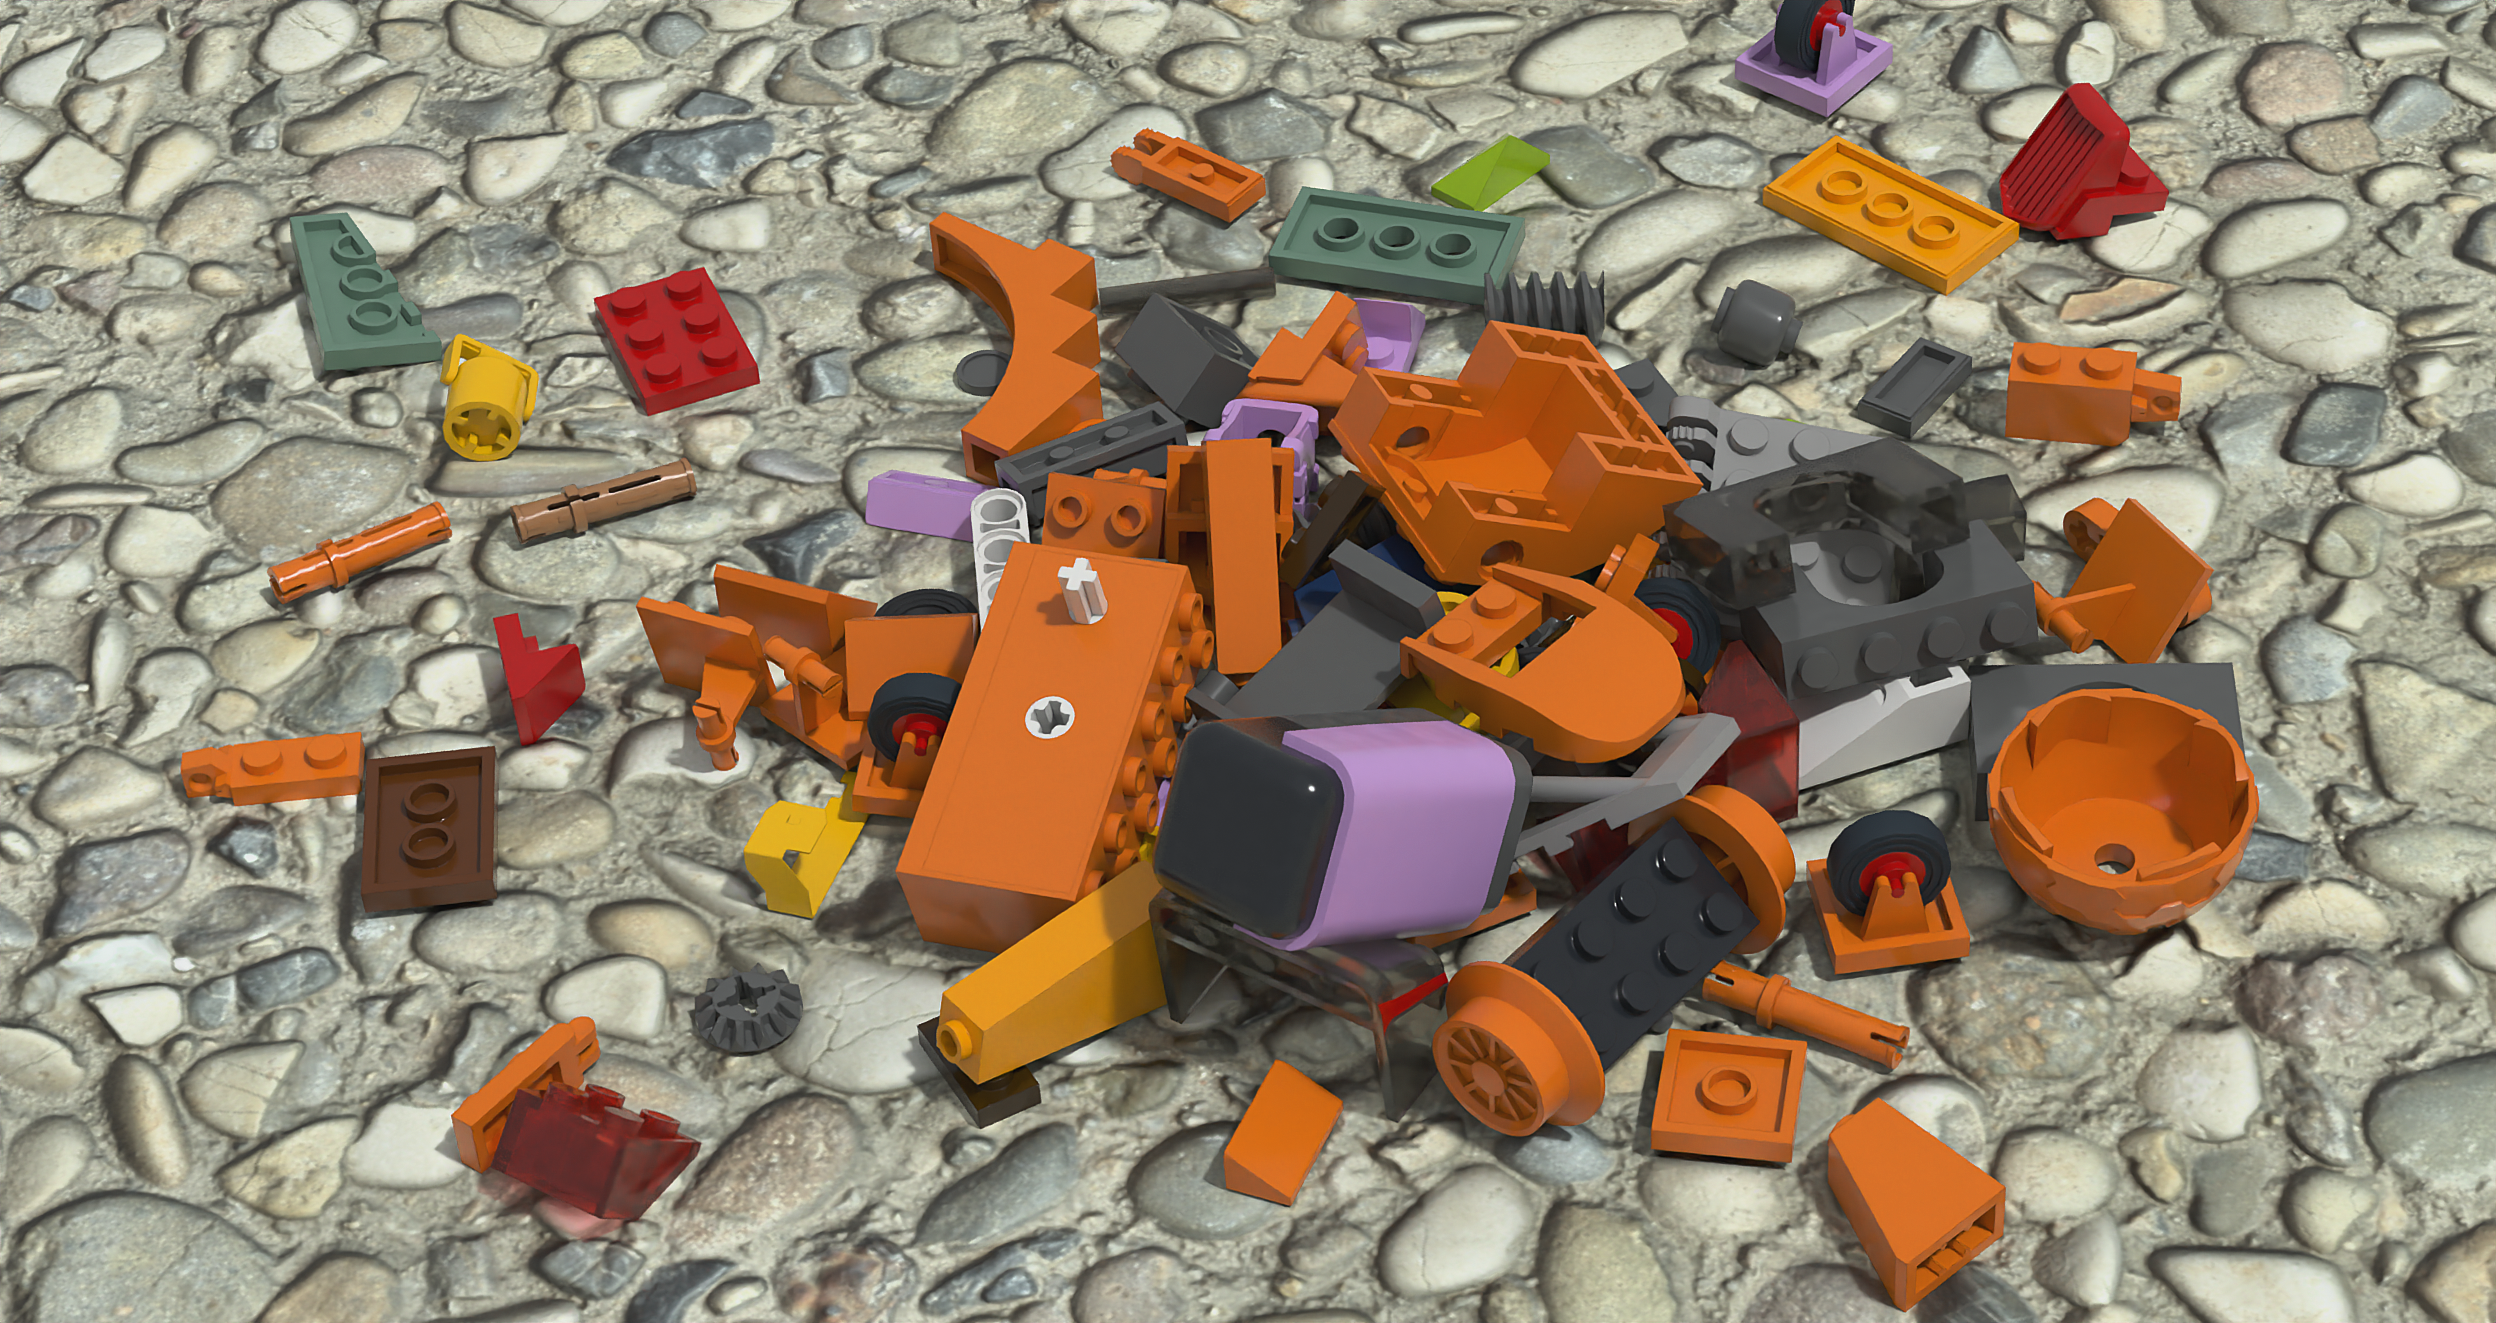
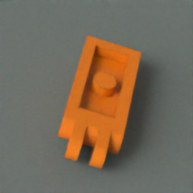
M580 1016L574 1018L568 1024L559 1023L553 1025L526 1050L516 1054L502 1071L477 1093L467 1097L460 1107L451 1114L462 1163L482 1174L583 1084V1072L597 1061L601 1055L593 1019Z

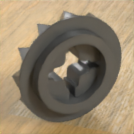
M759 962L750 972L740 973L731 966L725 980L708 978L705 993L694 997L695 1021L700 1034L712 1045L734 1052L762 1050L781 1042L796 1029L803 1014V1002L799 985L789 982L784 969L767 974ZM750 998L752 1003L758 1006L756 1008L757 1016L752 1017L750 1011H746L738 1002L742 999Z

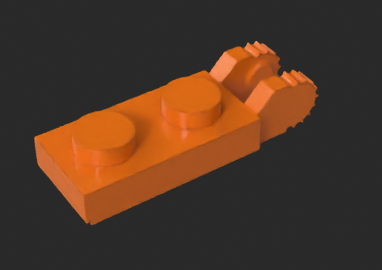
M1146 128L1135 135L1133 138L1135 148L1133 150L1130 146L1126 147L1124 145L1123 147L1120 146L1110 155L1111 167L1114 168V172L1118 174V177H1122L1123 180L1127 179L1129 183L1136 186L1143 183L1229 223L1266 195L1265 178H1263L1262 174L1179 137L1172 138L1158 131L1154 132L1153 129L1149 130Z

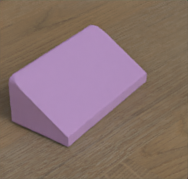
M890 470L868 481L865 520L866 523L873 526L973 542L970 511L972 501L977 495L1000 487Z

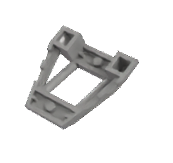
M1710 712L1674 718L1640 747L1643 753L1654 752L1631 777H1593L1605 762L1576 763L1573 761H1563L1534 751L1533 739L1510 731L1500 739L1488 733L1487 737L1514 748L1524 755L1529 763L1533 776L1532 794L1529 802L1590 803L1521 832L1509 875L1518 872L1520 866L1516 859L1519 856L1541 846H1544L1549 857L1572 848L1574 841L1570 834L1605 818L1612 830L1684 798L1740 735L1741 730L1735 719Z

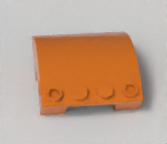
M1490 320L1457 380L1363 366L1335 418L1331 419L1328 424V428L1342 446L1341 454L1343 457L1355 465L1361 473L1369 475L1386 488L1378 502L1384 504L1397 522L1396 530L1400 536L1412 543L1425 561L1424 569L1428 575L1436 581L1450 586L1457 585L1458 583L1483 586L1493 578L1492 567L1498 562L1564 577L1580 574L1607 562L1616 544L1629 549L1637 532L1650 537L1694 500L1704 485L1587 336Z

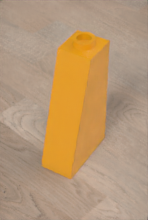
M1146 859L1135 863L942 993L939 1026L936 1031V1046L949 1062L955 1063L978 1085L1173 1001L1187 903L1162 918L1153 936L1148 911L1149 902L1169 891L1158 883L1153 867Z

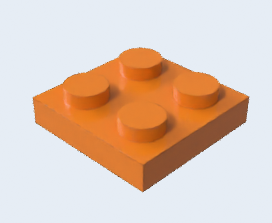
M1669 1028L1651 1126V1149L1792 1163L1807 1064V1041Z

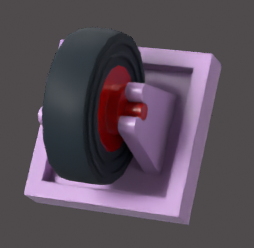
M1784 0L1783 4H1780L1777 9L1775 28L1735 59V79L1804 107L1811 112L1828 117L1892 64L1893 44L1854 29L1852 18L1855 0Z

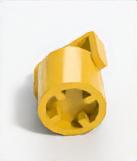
M456 335L445 350L440 382L449 386L442 427L444 439L450 448L462 457L475 461H495L507 457L518 445L523 422L526 423L534 411L539 381L538 373L529 365L466 335ZM460 358L467 360L459 365Z

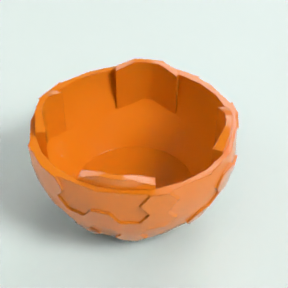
M2132 688L2081 689L2058 696L2026 712L2025 718L2003 742L1987 779L1986 794L1990 831L1996 848L2013 879L2040 907L2051 914L2061 915L2078 924L2103 930L2114 935L2142 934L2151 928L2163 925L2170 927L2197 913L2219 895L2236 875L2235 870L2241 862L2251 840L2254 823L2257 822L2260 805L2258 788L2255 786L2254 774L2247 765L2244 754L2236 740L2224 726L2219 725L2217 719L2203 710L2193 709L2156 694L2133 691ZM2106 861H2115L2124 864L2130 870L2122 874H2110L2101 870L2097 865Z

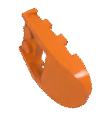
M1498 562L1493 566V578L1416 640L1406 636L1400 641L1401 674L1406 678L1411 679L1418 672L1425 674L1435 681L1436 698L1454 711L1462 705L1479 716L1480 729L1500 739L1510 731L1532 738L1534 751L1563 761L1599 763L1618 759L1634 752L1679 714L1686 699V687L1680 663L1673 647L1646 620L1619 601L1583 580ZM1571 615L1582 618L1579 623L1513 677L1509 678L1489 668L1549 618L1553 617L1565 621Z

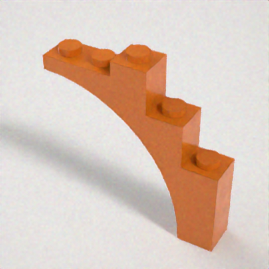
M943 212L929 223L935 270L958 281L977 294L1000 318L1014 342L1012 356L1006 373L995 393L980 412L961 429L966 476L984 485L999 487L994 461L1065 436L1077 424L1083 421L1104 419L1099 373L1091 370L1101 362L1097 315L1090 312L1099 304L1094 257L1049 238L1035 250H1032L975 224Z

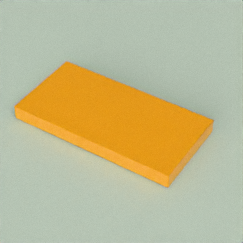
M1837 135L1763 188L1764 206L1945 296L2019 240V223Z

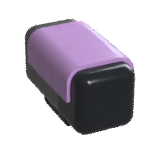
M1415 707L1210 720L1188 731L1179 748L1152 853L1153 871L1158 883L1170 893L1234 923L1233 928L1275 948L1287 951L1377 943L1467 928L1479 916L1491 913L1499 906L1504 895L1532 794L1533 776L1531 767L1524 755L1514 748L1430 711Z

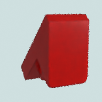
M518 613L493 618L521 746L534 744L585 691L586 684L579 648L576 644H567L539 650L536 635L523 637Z

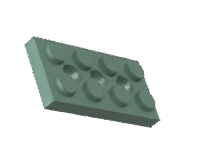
M1302 186L1268 255L1270 274L1290 276L1300 280H1317L1350 285L1354 288H1371L1405 293L1414 297L1425 296L1459 301L1469 305H1484V273H1490L1496 289H1501L1507 272L1511 271L1526 237L1525 218ZM1340 236H1348V237H1349V238H1345V239H1339ZM1395 244H1403V245H1406V246H1402V247H1394ZM1452 252L1462 253L1459 255H1450Z

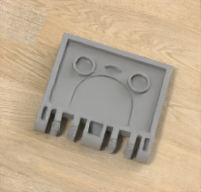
M1684 395L1675 397L1670 401L1667 420L1669 432H1666V438L1681 457L1690 459V461L1685 460V462L1704 485L1697 497L1677 516L1672 517V520L1657 530L1658 535L1653 537V541L1660 544L1655 558L1657 557L1660 561L1664 560L1667 563L1673 562L1678 566H1672V564L1656 565L1652 570H1649L1648 579L1671 577L1691 583L1709 598L1720 620L1721 638L1746 643L1748 642L1741 633L1735 584L1736 576L1797 562L1816 590L1828 599L1859 606H1875L1890 603L1905 442L1721 409L1713 401L1706 398ZM1704 462L1711 463L1710 468ZM1690 567L1698 568V574Z

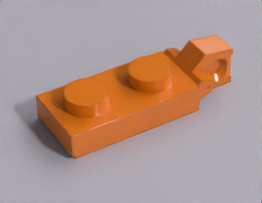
M353 732L273 741L263 740L234 744V746L229 744L218 749L208 747L182 753L181 775L188 798L216 795L218 797L233 798L234 806L356 795L362 792L365 746L362 733Z

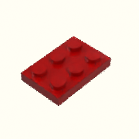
M704 267L690 271H679L666 278L635 287H624L614 293L593 298L596 316L647 416L760 384L758 365Z

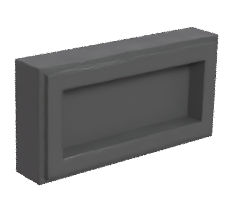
M1920 337L1859 400L1858 419L1911 439L1972 374V357Z

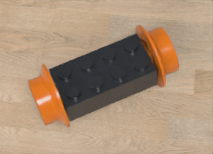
M1707 785L1697 789L1691 795H1686L1684 798L1630 821L1628 826L1629 846L1502 963L1492 961L1472 962L1454 974L1446 991L1448 1019L1436 1030L1432 1041V1049L1437 1069L1444 1083L1469 1113L1488 1127L1511 1136H1528L1537 1131L1544 1123L1558 1126H1575L1586 1122L1595 1115L1603 1103L1605 1096L1604 1071L1728 953L1754 954L1765 950L1775 942L1784 927L1786 917L1784 894L1791 888L1794 882L1796 863L1786 835L1772 816L1757 802L1735 789L1721 785Z

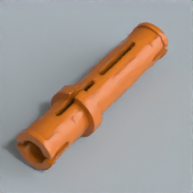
M435 501L414 512L399 516L349 538L334 543L331 539L317 543L316 550L267 569V573L271 578L269 582L272 590L283 605L329 585H332L333 588L346 585L349 582V577L359 574L364 570L379 566L429 544L451 538L452 530L449 528L451 524L443 506L438 501Z
M1722 959L1709 972L1716 975V980L1732 986H1727L1705 977L1702 987V998L1704 1000L1714 1001L1756 1017V1023L1765 1028L1773 1030L1777 1025L1882 1063L1890 1069L1898 1067L1903 1055L1897 1053L1896 1047L1879 1041L1882 1040L1905 1050L1907 1048L1910 1036L1909 1027L1895 1025L1791 987V980L1784 976L1774 974L1769 979L1726 963V960Z

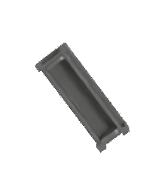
M1158 401L994 461L999 487L1017 491L1024 497L1028 525L1036 527L1040 525V519L1044 518L1049 473L1056 472L1093 478L1096 469L1099 468L1129 473L1131 469L1137 468L1147 470L1149 477H1154L1166 472L1167 445H1189L1184 422Z

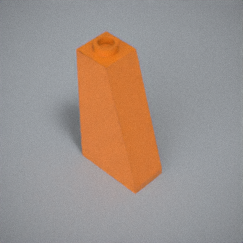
M1271 438L1201 441L1215 670L1221 674H1230V681L1236 686L1245 685L1282 649Z

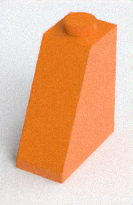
M1879 1097L1855 1115L1849 1114L1843 1117L1829 1134L1828 1184L1891 1300L1903 1312H1907L2003 1236L2006 1187Z

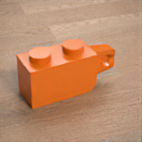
M2014 342L2008 376L2005 437L2116 447L2129 438L2131 422L2178 421L2182 377L2136 368L2137 352L2119 351L2104 347L2095 349L2059 346L2045 342Z

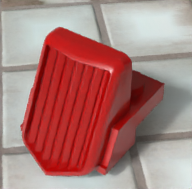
M2089 82L2075 83L2062 93L2004 169L1999 179L2002 215L2019 223V227L2034 231L2049 230L2057 240L2108 235L2113 215L2164 211L2169 190L2130 147V131L2128 126Z

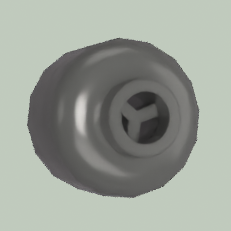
M1747 279L1742 281L1736 289L1727 286L1710 331L1718 334L1717 344L1724 353L1758 366L1766 367L1775 361L1779 351L1791 355L1803 321L1792 318L1796 308L1793 296L1760 282Z

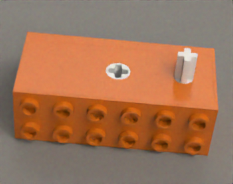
M1014 541L895 870L923 941L1001 954L1135 863L1141 861L1139 850L1145 833L1151 834L1158 821L1160 808L1158 793L1163 778H1170L1174 772L1178 756V744L1176 741L1181 723H1189L1193 716L1185 695L1195 687L1194 684L1199 669L1208 668L1214 648L1213 633L1206 629L1202 616L1203 598L1201 594L1195 592L1188 566Z

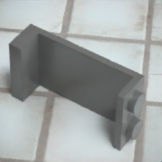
M1345 539L1328 556L1343 589L1224 706L1193 687L1185 695L1197 720L1193 728L1210 720L1376 710L1407 679L1401 674L1400 641L1406 636L1416 640L1446 616L1437 592Z

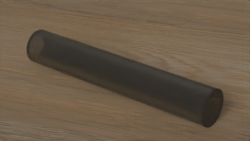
M1273 266L1102 287L1098 288L1101 315L1102 317L1139 313L1153 292L1187 307L1275 296L1276 283Z

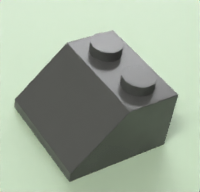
M1153 292L1114 349L1131 367L1127 376L1142 389L1149 393L1157 394L1161 398L1160 403L1181 419L1185 426L1188 425L1190 420H1193L1211 429L1221 426L1222 412L1225 406L1234 400L1237 394L1249 382L1247 375L1260 358L1231 327Z

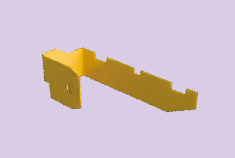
M845 771L840 780L841 783L847 784L841 798L831 797L825 809L779 800L764 812L744 847L743 853L746 869L765 890L768 910L814 918L871 814L853 811L852 792L857 772ZM786 850L800 852L792 868L783 860Z

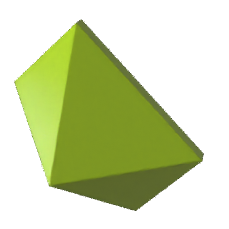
M1506 133L1431 186V195L1455 208L1482 212L1549 165L1550 154Z

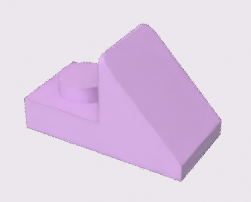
M1354 298L1353 301L1357 302L1368 343L1367 350L1369 355L1364 366L1409 373L1426 324L1425 314L1407 303Z

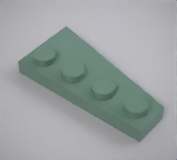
M347 212L290 217V237L324 371L337 369L352 371L362 367L442 360V341L434 330L427 331L422 325V314L412 301L406 302L398 292V281L389 269L382 270L376 262V251Z

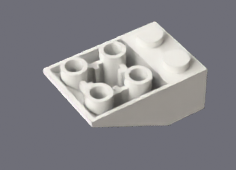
M1953 661L1787 701L1771 678L1735 704V713L1787 791L1792 793L1968 739L1971 680L1958 662Z

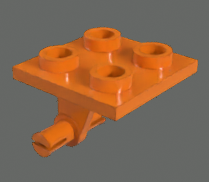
M1099 468L1096 469L1093 478L1056 472L1049 473L1041 545L1123 557L1162 559L1165 536L1166 479L1149 477L1147 470L1137 468L1131 469L1129 473Z
M2127 498L2065 598H2054L2042 587L2040 582L2032 580L2034 583L2037 625L2046 635L2058 636L2073 653L2080 654L2090 647L2093 640L2097 639L2104 641L2127 664L2156 663L2214 569L2136 499Z
M641 596L636 608L664 682L701 692V697L695 701L697 706L693 705L692 707L693 714L698 721L696 728L697 740L702 749L710 753L715 769L719 771L731 770L737 765L735 761H739V754L733 744L736 738L735 727L747 705L760 708L761 703L777 693L767 661L763 658L764 654L762 653V647L755 627L734 616H724L722 618L695 611L677 601L665 603Z
M779 635L770 637L763 646L762 653L765 654L763 658L783 669L786 680L791 683L760 704L761 715L846 771L850 770L860 762L867 734L868 720H849L845 645L821 661L820 656L807 647L797 649Z

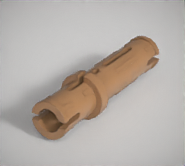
M681 458L676 462L627 474L577 489L575 484L564 486L561 488V494L522 505L510 506V514L516 536L520 544H525L528 541L570 529L575 534L588 530V524L639 511L683 497H692L697 495V487L687 458Z

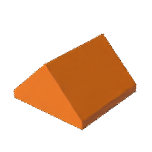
M716 564L713 575L720 617L734 616L754 626L762 649L770 637L779 635L797 649L807 647L820 656L821 661L845 645L844 621L854 617H874L878 603L718 564Z
M979 613L854 617L844 621L849 720H868L876 691L889 679L906 673H932L951 678L963 684L980 637Z

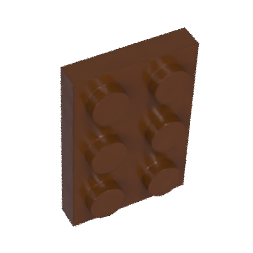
M495 746L367 759L361 897L365 913L497 899L499 762Z

